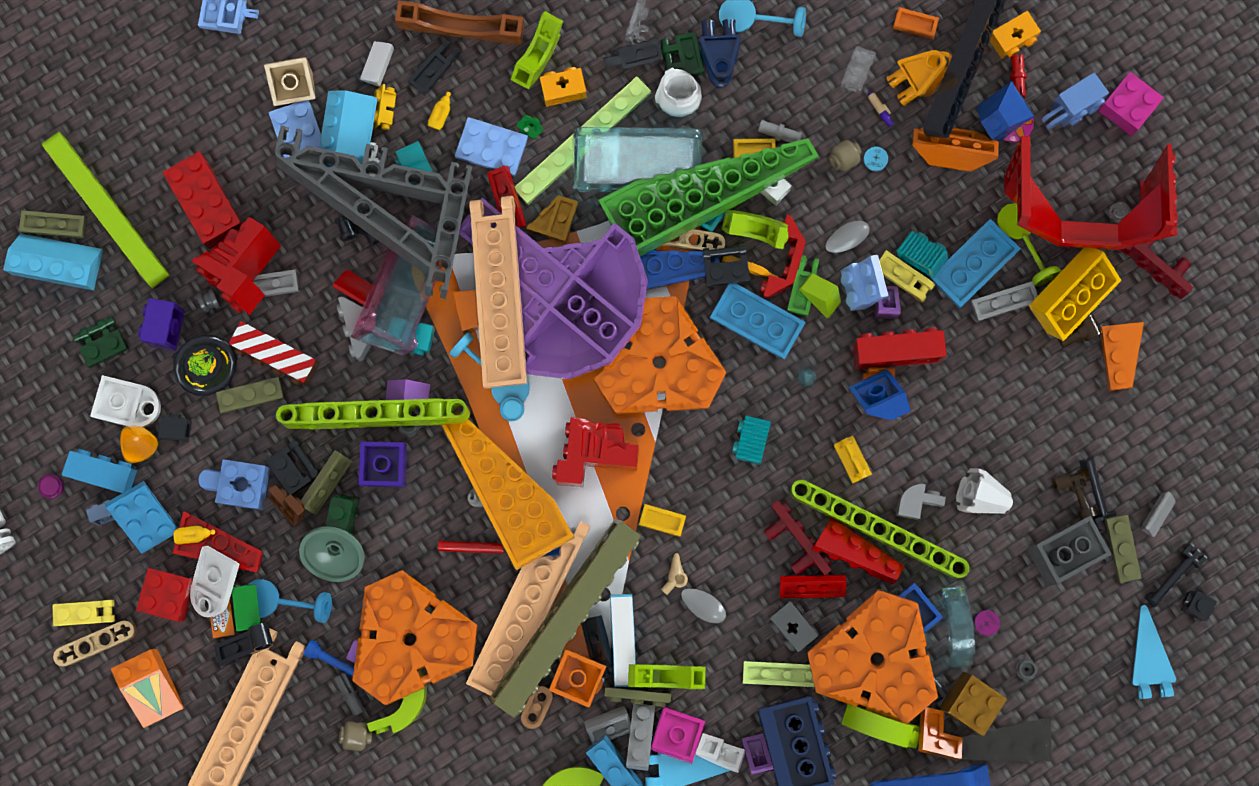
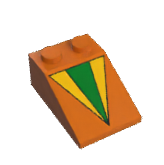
M150 649L111 668L120 691L143 728L184 709L158 649Z

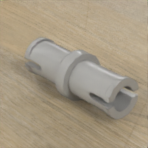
M765 120L761 121L758 133L775 137L777 141L784 140L791 143L801 140L802 137L801 132L785 128L783 124L779 126Z

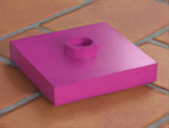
M663 707L650 750L692 764L705 721Z

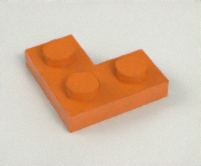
M926 707L920 714L918 751L955 761L961 760L963 738L943 733L944 711Z

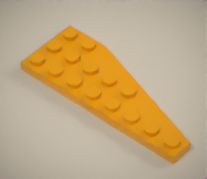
M456 410L454 412V415L461 414L459 410ZM469 419L464 423L442 425L516 570L575 538L556 501Z

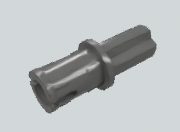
M343 673L337 676L335 681L343 695L342 700H345L353 717L366 711L357 695L358 690L355 691L347 674Z

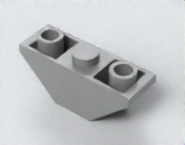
M339 297L340 304L337 305V310L340 317H344L346 323L343 325L345 336L350 337L351 345H348L351 356L356 357L359 362L363 361L378 335L373 316L369 310L344 297Z

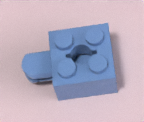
M1094 72L1059 94L1050 106L1052 111L1041 120L1043 123H1046L1052 118L1057 117L1046 126L1048 130L1060 123L1063 127L1069 124L1074 126L1087 113L1091 115L1099 110L1100 106L1106 102L1104 99L1109 92Z
M222 460L221 471L204 470L198 479L203 489L217 492L215 503L263 510L271 468L257 464Z

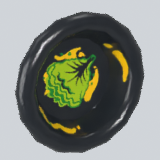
M200 335L189 339L180 347L174 357L173 372L176 382L184 391L195 396H209L221 391L231 382L236 372L237 360L234 349L226 340L216 335Z

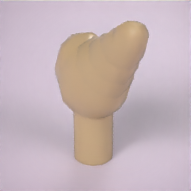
M675 553L668 573L669 581L661 588L666 595L674 587H684L688 582V577L682 569L678 553Z

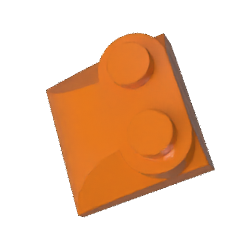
M566 649L549 691L590 708L607 666Z

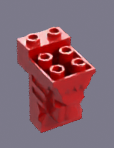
M248 217L241 225L240 230L230 229L223 241L219 242V245L214 246L210 252L206 251L200 256L193 258L192 262L197 266L196 271L205 277V280L210 285L217 287L222 292L221 297L230 303L229 306L238 313L243 311L250 315L265 296L253 281L281 245L264 225Z
M571 417L570 422H566L565 435L569 439L568 444H564L563 457L567 460H558L557 465H553L552 478L556 480L557 485L583 488L585 466L637 471L639 445L625 443L624 431L619 423H590L588 419Z

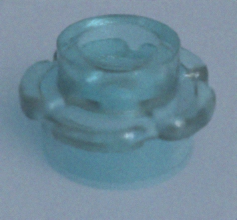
M805 367L803 370L798 371V379L801 386L813 387L816 375L812 369L810 370L808 367Z

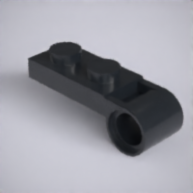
M268 623L253 625L248 628L249 631L215 644L214 648L218 665H228L273 646Z

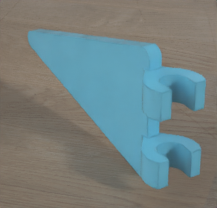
M1142 605L1139 612L1132 684L1138 686L1139 699L1152 698L1149 686L1151 684H1160L1161 697L1174 696L1171 683L1176 681V677L1146 605Z
M658 753L650 755L649 765L658 764L659 777H645L646 786H685L731 770L711 763L697 755L694 756L693 763L690 764Z

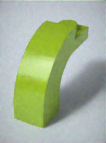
M546 11L541 15L534 38L525 54L516 63L510 80L527 89L532 87L543 72L556 48L561 35L559 32L563 20Z
M729 209L725 212L722 230L728 234L758 239L779 249H783L784 243L788 240V225L786 223L742 211Z
M629 664L628 687L705 689L706 667Z
M423 669L418 670L420 676H424ZM425 684L424 689L404 697L400 708L394 714L367 723L369 732L375 730L376 734L388 731V726L391 725L393 733H396L412 724L424 707L427 684Z
M847 704L842 725L895 745L917 748L920 726L910 723L905 724L868 711L864 707Z
M573 766L556 772L543 786H600L604 776L600 771L590 767Z

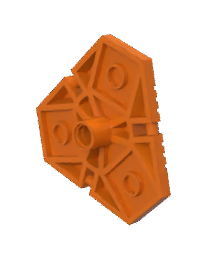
M676 296L645 298L641 327L629 340V343L632 344L630 350L623 348L611 364L599 369L594 381L616 414L658 412V409L666 408V411L709 409L726 375V371L705 339L700 338L698 335L699 330ZM691 338L693 344L688 347L684 341ZM656 358H662L666 364L663 368H656L653 365V361ZM665 393L666 400H657V394Z
M403 570L366 586L363 597L359 627L362 632L361 638H358L352 681L384 705H389L424 689L425 684L429 682L435 684L473 666L478 625L444 600L440 601L437 599L436 594ZM430 605L435 608L432 614L426 611ZM370 631L377 632L376 639H369ZM414 634L416 642L411 646L406 645V637ZM426 668L428 674L420 676L418 670Z
M878 589L846 617L847 621L843 625L838 624L807 652L814 686L818 694L856 707L861 705L866 707L868 711L908 724L938 698L929 654H926L925 650L927 643L917 602ZM852 628L858 632L853 637L848 633ZM916 649L918 656L910 657L909 650ZM874 653H880L883 655L884 660L879 664H875L871 660V656ZM863 690L871 692L869 699L861 696Z

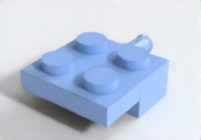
M203 0L198 26L202 29L241 34L245 17L258 19L259 10L247 9V0Z

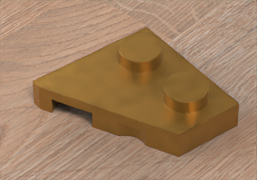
M558 195L527 226L526 230L566 243L579 202Z

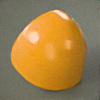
M126 426L121 432L120 448L125 461L128 463H137L148 459L158 447L157 438L143 427Z

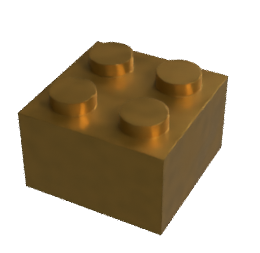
M963 671L940 706V709L973 732L984 737L1007 699L975 676Z

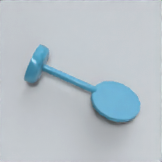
M726 0L719 10V20L722 24L723 20L728 19L730 28V19H735L736 33L749 29L755 20L793 24L794 35L802 37L806 21V8H797L793 19L758 15L750 0Z
M467 332L450 351L449 355L457 358L465 351L481 365V358L467 347L473 340V335ZM527 379V384L491 388L494 399L499 404L510 396L517 397L524 402L529 395L530 386Z

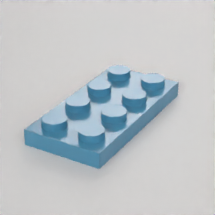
M990 219L945 262L935 278L930 277L929 279L960 309L1021 248Z
M729 284L710 316L711 320L785 360L806 323L738 284Z

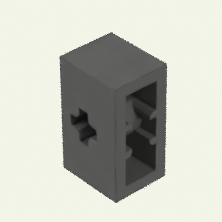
M790 601L769 618L771 621L769 626L776 634L781 633L784 636L785 640L783 643L791 652L793 650L800 652L819 636ZM788 623L797 625L795 627V634L786 631L789 628L787 626Z

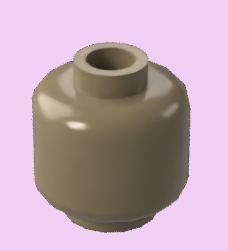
M844 140L831 148L829 161L834 169L843 172L859 164L861 149L857 143Z
M347 721L344 726L340 727L338 743L342 744L345 750L362 751L365 749L366 744L371 743L372 731H368V726L364 722Z

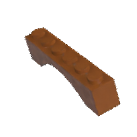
M398 0L395 17L398 29L522 45L525 28L524 18L520 16L505 14L491 16L464 15L438 10L420 3Z

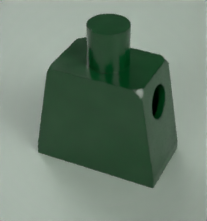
M343 494L332 496L325 527L339 528L352 535L360 498Z

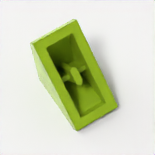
M813 273L808 276L799 288L826 318H829L841 303L838 286Z

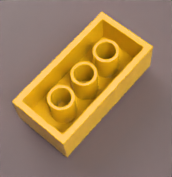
M1083 248L1032 301L1029 307L1047 334L1064 341L1122 280L1103 251L1095 248Z

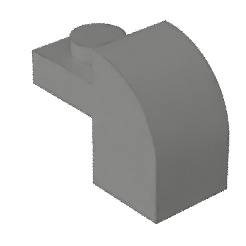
M926 484L914 485L906 489L899 497L895 516L918 520L920 519L922 504L943 507L946 497L940 496V492L928 490L927 493H924Z

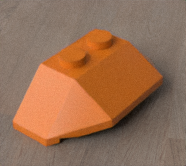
M922 127L914 128L912 146L929 165L974 171L998 158L999 142L991 140L979 132L953 128L950 136L946 139L930 137L924 134Z

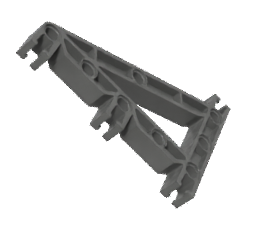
M281 125L275 147L276 166L427 275L428 279L424 295L433 296V280L443 282L444 286L439 288V291H441L440 298L446 299L472 166L466 165L465 173H462V178H465V180L454 179L453 176H455L456 168L458 169L459 164L451 162L447 182L438 173L396 164L384 169L388 148H381V155L378 156L380 162L370 161L369 158H371L372 150L374 151L375 147L371 144H366L363 162L360 164L355 156L311 146L300 150L302 130L296 129L293 139L294 144L284 142L287 138L289 127ZM282 155H290V157L284 158ZM325 164H332L333 166L327 167ZM367 173H375L376 175L370 176ZM412 181H413V182H417L418 184H417V185H412V184H410L409 182H412ZM351 185L443 204L434 248L431 247L427 240ZM457 190L460 194H455L452 191ZM360 210H365V211H367L368 213H366V214H361V213H359L358 211H360ZM445 228H450V229H452L453 231H452V232H447V231H445L444 229H445ZM442 266L446 270L440 271L436 267Z

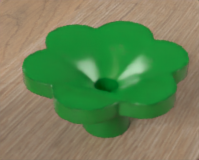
M524 115L517 123L518 128L521 129L520 133L532 139L537 138L538 134H541L543 131L540 120L536 117Z

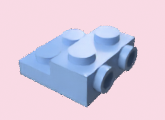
M878 255L869 256L859 263H852L840 270L842 275L841 284L845 287L847 294L846 304L850 307L851 311L864 310L888 297Z

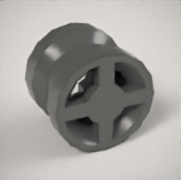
M214 288L209 289L206 293L200 292L197 294L198 302L204 313H208L213 308H221L220 299Z

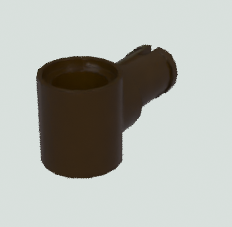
M1091 314L1064 341L1060 339L1058 341L1062 348L1079 340L1087 342L1101 335L1103 331L1094 315Z

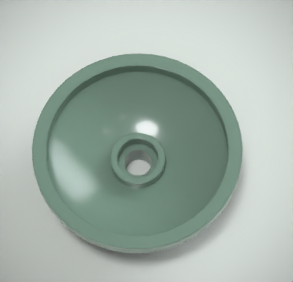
M319 527L311 530L304 536L299 548L300 558L304 566L315 576L331 582H343L354 578L361 571L365 560L363 548L358 540L348 532L335 527Z

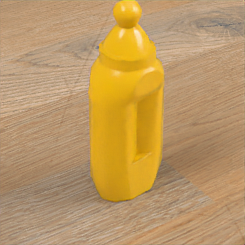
M446 92V95L435 104L428 119L429 127L438 131L443 127L450 111V92Z
M201 526L178 528L173 533L174 542L180 545L197 543L207 538L210 534L214 535L215 530H209Z

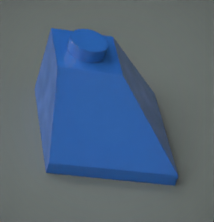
M1013 82L1008 83L977 106L979 118L992 140L999 142L1035 117Z
M888 369L848 387L849 391L868 415L893 420L911 411L905 391Z

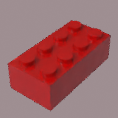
M200 151L162 172L199 238L208 249L223 241L230 229L240 230L243 224L241 218L207 159Z
M937 328L924 329V332L916 333V330H905L903 334L894 335L893 331L881 333V336L874 337L872 333L859 335L860 338H857L852 344L855 370L940 363L947 356L944 330L938 331Z

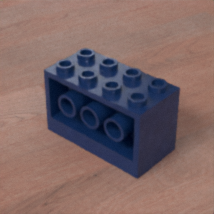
M805 695L756 708L774 769L772 770L776 785L833 786V779H837L834 766L828 762L827 757H831L829 746L822 740L821 735H824L825 731L822 721H817L816 713H819L816 699L814 700L811 696ZM791 718L798 720L795 728L788 725L791 722ZM797 740L804 742V745L800 750L794 748V745L797 744ZM803 762L810 764L806 772L800 769Z

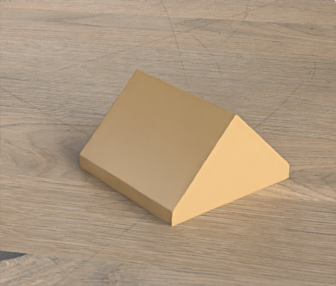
M306 57L264 64L274 106L316 98L313 73Z

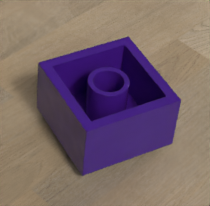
M149 298L148 303L143 308V316L145 317L143 324L140 325L138 330L139 340L150 347L176 351L185 310L174 302Z
M360 442L359 485L361 487L406 488L407 445L404 442Z

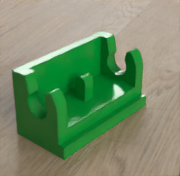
M256 584L233 586L232 597L236 631L249 630V627L260 624Z

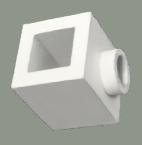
M782 179L760 193L777 206L790 191L791 185L785 179Z

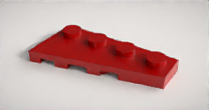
M183 511L179 528L201 526L209 530H215V534H210L207 538L197 543L181 545L175 543L173 554L199 559L202 547L209 546L238 562V569L259 572L263 551Z
M833 518L829 520L812 548L817 553L822 551L829 554L828 557L836 561L838 558L846 561L850 567L867 570V574L892 585L897 581L904 568V565Z

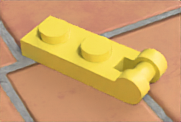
M887 250L879 260L883 276L908 292L919 302L923 303L927 297V292L931 291L935 286L931 280ZM916 282L922 285L919 290L914 287Z
M114 600L53 604V626L115 622V615H112ZM99 608H103V616H99Z

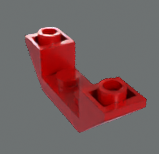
M787 215L785 221L781 220V222L788 225L787 241L796 244L791 245L788 257L792 258L790 265H785L782 275L786 280L769 275L768 281L763 280L760 292L764 293L763 299L765 300L792 287L796 278L806 241L791 215Z

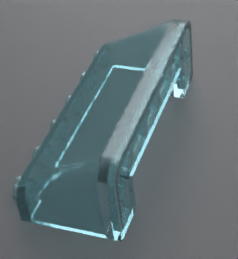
M618 127L576 128L572 138L573 189H578L580 192H588L591 189H599L600 192H610L612 189H621L636 180H646L661 174L675 173L681 169L695 168V166L702 164V130Z

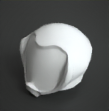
M674 68L665 71L655 94V102L660 105L662 111L675 117H684L692 114L699 108L702 100L701 86L694 77L686 71Z

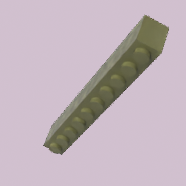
M618 519L613 520L490 696L489 700L514 718L524 710L525 702L529 696H533L536 693L541 679L550 673L552 663L555 659L557 660L561 657L566 643L575 637L577 627L580 623L586 621L591 607L600 601L601 593L605 587L611 585L616 571L625 565L626 557L630 551H634L637 548L639 538L641 537L640 534Z

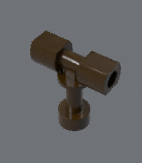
M1080 469L1077 471L1078 473L1072 475L1065 474L1051 479L1055 491L1068 487L1070 491L1075 490L1082 510L1078 512L1080 520L1088 516L1097 515L1095 506L1090 508L1083 487L1087 486L1086 481L1090 480L1087 470Z

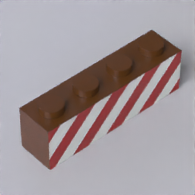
M242 321L228 343L234 347L235 353L242 357L245 354L253 357L251 361L262 367L264 363L271 366L270 371L279 376H282L283 373L290 376L289 381L299 386L301 383L308 386L320 364L308 355Z

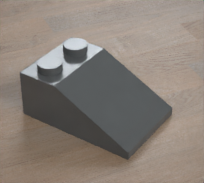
M1091 516L1027 547L1047 587L1057 585L1112 555Z

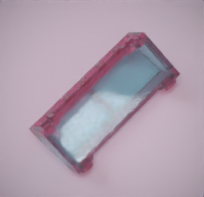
M413 215L403 222V224L427 240L431 247L434 248L437 228ZM388 248L350 337L399 355L413 352L418 343L414 333L430 297L424 295L428 276ZM437 266L436 268L441 271L442 266ZM433 280V281H432V284H433L432 290H433V288H434V285H435V283H436V280Z

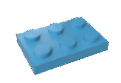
M144 481L105 503L106 509L141 554L172 537L174 530L179 528Z

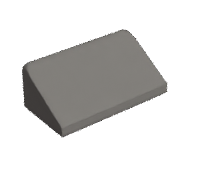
M1169 491L1160 494L1140 527V530L1151 537H1155L1176 502Z
M625 706L584 721L592 744L605 734L612 740L630 733L631 721Z

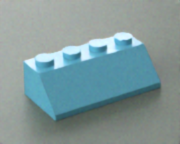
M328 91L319 148L353 155L362 164L366 144L371 143L377 98L350 91ZM325 164L327 167L333 166L332 164Z
M20 233L7 251L3 270L15 276L94 291L103 249Z

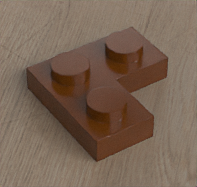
M276 485L268 489L267 497L295 528L301 524L305 512L303 509L305 506L302 501L297 497L294 498L291 494L288 496L283 488L279 489Z

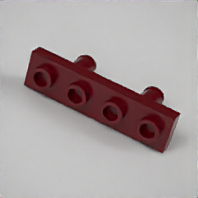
M1155 241L1120 250L1122 253L1129 255L1140 268L1145 269L1152 275L1155 281L1163 284L1173 296L1178 297L1180 300L1194 288L1182 277L1192 265L1187 258L1182 257L1171 268L1149 249Z
M778 500L773 503L771 507L778 515V520L763 532L772 541L785 530L790 531L805 550L804 555L790 565L794 573L798 576L812 565H816L823 575L830 572L831 568L829 566L832 563L825 554L820 555L812 550L816 542L811 536L809 538L805 536L802 532L805 528L798 519L795 521L789 515L792 511L785 502L780 503Z

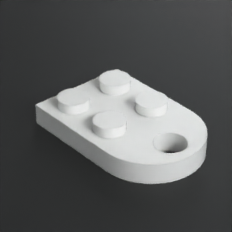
M102 375L90 417L120 425L145 428L157 420L161 411V402L156 392L146 386ZM153 404V413L146 415L144 413L145 405Z
M204 546L201 549L190 589L191 603L197 613L204 617L218 616L226 610L239 568L238 562L209 546ZM206 600H207V602H208V604H209L208 610H207L206 607H205V601H206Z

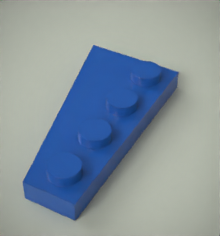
M652 250L640 256L648 279L647 290L706 278L703 251L667 252ZM719 257L710 258L711 264L720 263Z

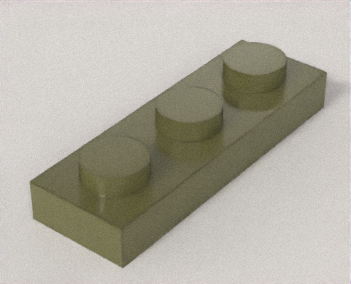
M22 210L19 231L29 234L84 238L87 217Z
M279 377L216 392L221 414L285 399Z
M334 450L301 499L305 506L304 509L317 515L353 461Z
M1122 514L1105 518L1118 582L1124 583L1141 579L1128 515Z
M605 687L604 696L609 697L608 701L622 702V698L631 699L630 703L644 704L645 700L653 701V706L665 707L666 703L671 701L670 693Z

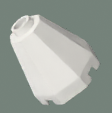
M970 468L967 472L970 473L969 477L964 476L960 481L956 494V501L960 503V505H957V509L968 513L1002 514L1010 510L1013 504L1011 493L986 471L979 468Z

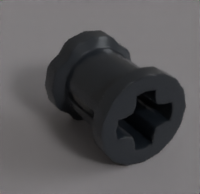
M344 215L334 220L335 224L339 226L341 241H349L359 236L358 232L355 231L353 222Z

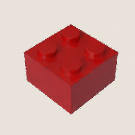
M148 568L136 611L177 622H185L191 601L190 589L193 579Z

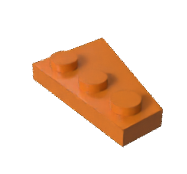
M1144 322L1100 327L1103 331L1101 341L1109 391L1133 387Z

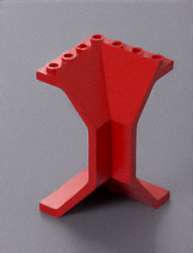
M1021 136L1004 173V194L1017 204L1018 226L1057 246L1121 250L1177 235L1176 173H1173L1176 157L1175 153H1172L1171 144H1167L1146 180H1140V203L1118 224L1060 220L1031 178L1030 136Z

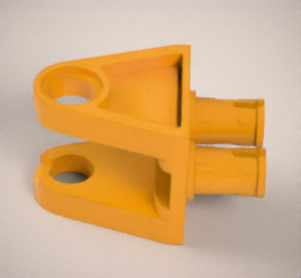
M931 50L897 61L900 69L887 76V81L891 80L889 84L893 88L906 79L909 81L911 86L897 94L898 99H902L900 102L903 106L918 96L930 97L936 91L948 66L945 67V56L949 59L950 63L953 56L951 53Z

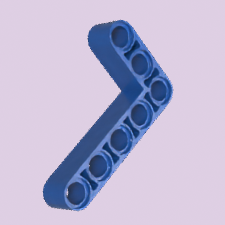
M987 764L966 767L958 772L871 782L870 786H991Z

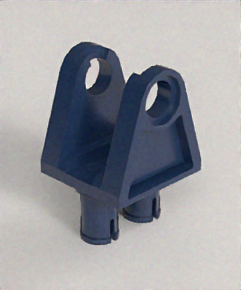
M728 19L722 21V36H715L714 20H709V29L707 27V20L701 22L702 36L700 37L699 50L709 79L713 86L717 88H724L730 83L738 56L741 35H736L735 19H730V28ZM715 77L726 78V80H724V82H718L715 79Z

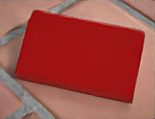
M349 270L344 271L332 285L335 289L367 308L376 304L382 293L381 289Z

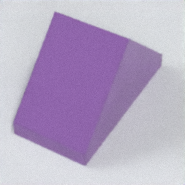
M886 286L888 297L875 303V318L896 320L901 312L898 286Z
M407 379L388 380L385 400L429 399L430 384Z
M763 733L742 738L751 774L774 769Z

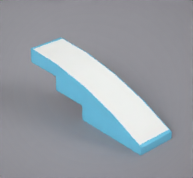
M632 594L610 595L614 687H628L629 664H636Z

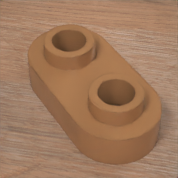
M539 686L536 693L529 697L521 715V721L525 727L535 729L542 724L553 700V694L549 691L548 687ZM539 693L546 695L545 701L538 699ZM530 713L536 714V721L529 720Z

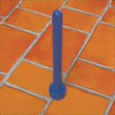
M313 640L309 642L303 653L304 656L309 659L319 658L353 676V666L323 651L319 643Z

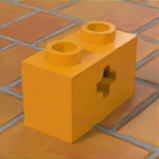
M1026 11L995 29L990 42L1001 59L1007 55L1010 58L1012 55H1016L1020 51L1019 48L1024 45L1029 47L1036 43L1041 30L1030 13Z
M570 67L560 73L547 72L544 76L540 77L546 107L587 98L581 68ZM560 83H564L566 88H561Z

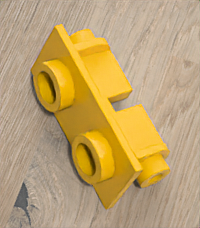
M383 84L374 92L377 104L373 129L381 125V129L389 130L392 126L394 111L386 110V107L394 108L396 92L392 87H387L385 90V84Z
M853 436L834 444L852 484L872 475Z

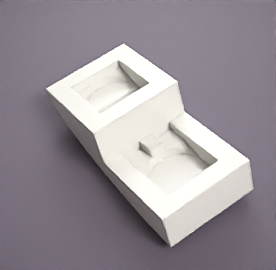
M703 733L696 750V755L738 773L745 750L726 744L723 739Z

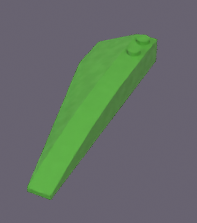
M809 138L783 144L781 147L773 149L766 148L760 152L746 153L732 159L726 158L697 165L695 168L687 170H677L675 173L667 175L661 174L646 180H636L598 201L610 225L612 226L615 223L632 236L639 255L642 256L746 201L819 158Z

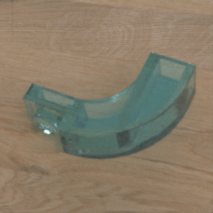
M964 586L942 588V607L949 632L951 667L973 665L975 637Z

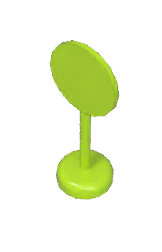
M1007 204L1003 207L997 217L998 227L1012 239H1024L1040 269V272L1032 278L1034 286H1041L1054 280L1061 270L1058 266L1044 267L1028 237L1031 232L1017 225V204Z

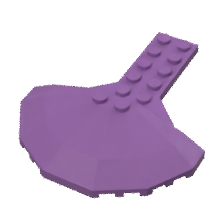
M480 199L484 206L483 217L502 214L485 199ZM470 213L461 224L459 234L473 245ZM493 223L491 227L495 228L497 224ZM613 223L601 240L567 244L554 248H543L515 225L527 374L572 379L611 364L641 327L648 279L634 238L617 224Z

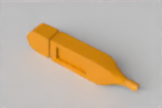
M732 255L723 256L721 262L739 261L741 259ZM748 262L750 274L759 277H769V275L778 277L764 267Z

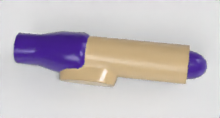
M869 91L868 99L878 112L880 118L888 127L893 126L895 123L890 116L891 112L887 106L881 103L875 92Z

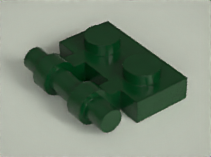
M696 32L675 36L676 44L670 45L669 39L661 40V51L666 63L665 71L674 68L686 71L692 76L704 74ZM673 53H678L680 62L674 63Z
M113 317L98 320L97 324L89 328L84 327L80 329L79 333L73 335L76 343L82 340L86 342V345L80 347L79 350L89 368L128 350L120 330L117 329L111 332L109 328L116 324ZM102 331L104 336L93 340L92 335Z

